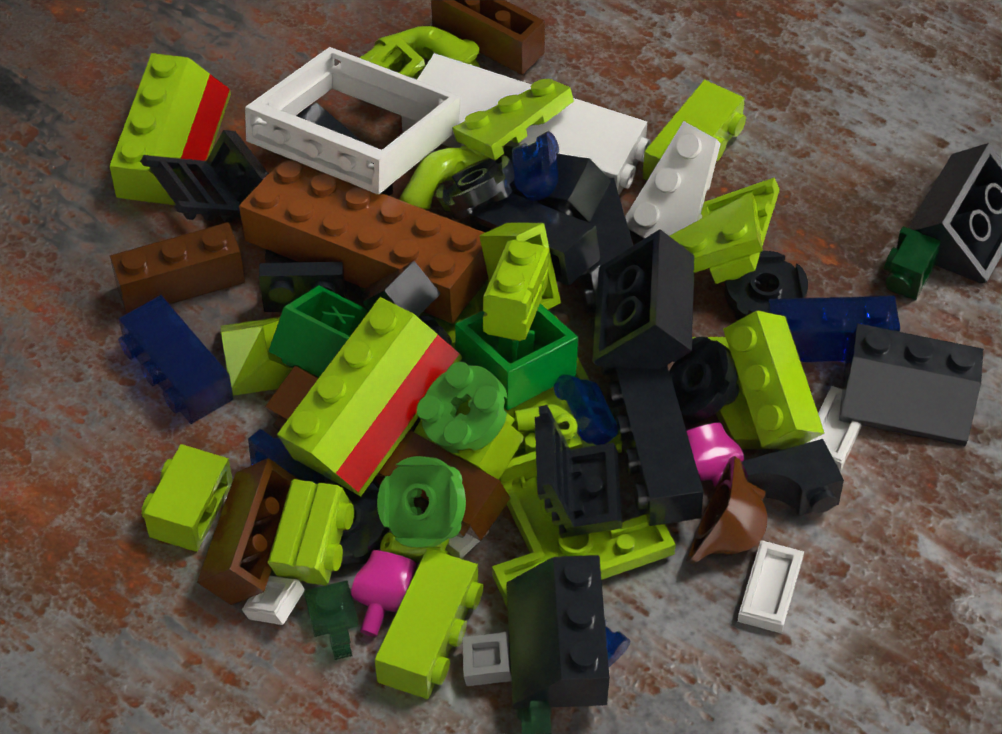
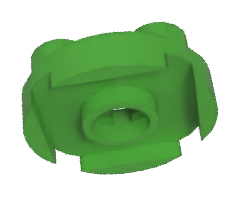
M456 362L429 387L425 396L417 405V415L422 419L423 429L427 436L442 449L451 453H460L457 450L468 448L475 451L488 445L501 431L507 416V412L504 410V397L507 398L506 389L487 369L480 366H470L465 362ZM469 401L470 412L466 416L462 413L456 416L460 405Z
M422 456L409 457L396 464L398 467L392 472L391 476H385L382 481L377 499L380 520L384 527L390 528L392 534L397 537L394 539L405 546L427 548L440 545L445 540L457 536L461 530V522L466 507L465 490L459 470L448 466L437 458ZM422 489L426 492V496L429 497V506L423 514H421V508L414 507V498L421 497Z

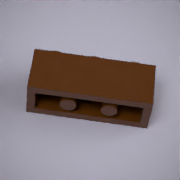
M431 0L433 27L445 30L461 40L468 39L474 41L479 47V53L521 75L545 53V20L506 0Z
M229 222L110 255L116 286L127 316L245 283L241 252Z
M269 458L235 473L197 581L198 584L230 605L265 591L272 570L268 560L291 481L293 479L299 480Z

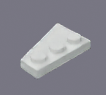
M683 121L625 216L628 229L645 239L659 229L667 235H671L702 219L701 211L706 191L710 189L721 143L716 138Z

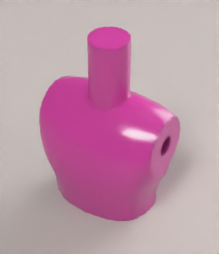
M711 423L686 431L700 481L712 480L716 487L729 458L736 456L741 461H744L742 449L727 435L721 423Z
M371 551L368 561L356 574L351 589L352 598L368 606L360 629L361 633L377 637L385 611H398L414 577L417 566L416 562L385 551Z

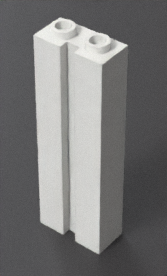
M435 53L417 79L460 96L459 124L464 122L469 114L486 111L498 105L500 99L509 95H519L531 89L532 85ZM573 98V103L545 124L530 125L526 128L528 136L521 142L513 143L510 140L505 144L506 146L590 158L608 178H614L618 194L620 195L623 188H630L634 180L636 165L638 161L644 162V151L651 144V140L646 138L647 121ZM402 116V131H407L417 121ZM454 134L442 143L454 148H461L462 145L456 142Z

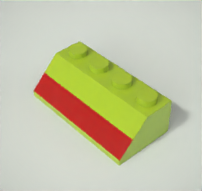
M151 53L109 166L116 198L176 205L151 172L150 167L143 166L140 162L143 155L206 161L209 157L231 92L226 85L189 57Z
M380 297L277 435L293 459L362 496L419 418L417 415V405L425 396L429 387L452 364L459 362L462 357L459 352L415 314Z

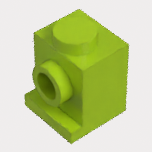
M397 34L369 61L416 80L426 66L424 59Z

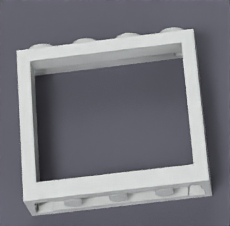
M329 47L245 107L246 141L379 195L454 134L452 127L459 124L460 96ZM334 59L341 61V63L335 66ZM334 89L415 120L417 123L381 150L296 115L328 91Z

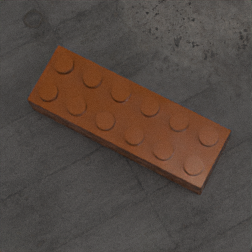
M283 157L239 205L245 241L297 262H343L345 281L364 289L415 261L441 293L423 312L452 324L489 279L479 235L485 232L382 193L378 195L287 157Z

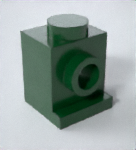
M903 226L899 233L897 247L891 249L885 262L884 270L889 271L885 281L886 288L896 294H902L917 300L935 268L941 241Z

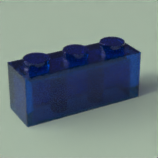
M162 295L119 318L122 336L118 338L123 352L130 360L136 358L139 361L141 371L151 386L158 384L163 390V397L173 413L181 412L187 421L193 424L234 400L229 373Z
M895 296L769 299L767 313L786 317L801 362L845 361L846 352L857 323L898 332L901 329Z

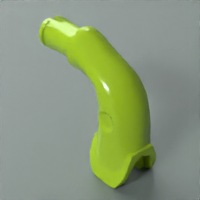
M418 26L396 33L416 53L425 59L430 60L435 53L480 68L479 63L475 60L477 54H479V47L474 41L468 39L461 40L453 34L433 26ZM396 34L376 40L375 46L359 58L370 61Z
M461 145V148L452 147L431 152L421 160L399 200L424 210L430 209L432 198L440 183L453 180L452 176L457 172L489 157L465 145Z

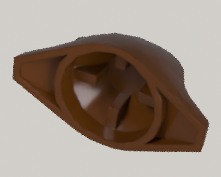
M736 456L729 458L707 504L686 559L689 563L698 562L712 553L733 555L749 550L761 541L766 532L767 512L763 503L766 492L746 480L741 460Z

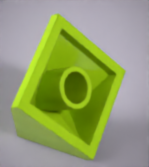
M280 317L221 326L231 396L278 389L293 369L284 364L280 357L268 352Z

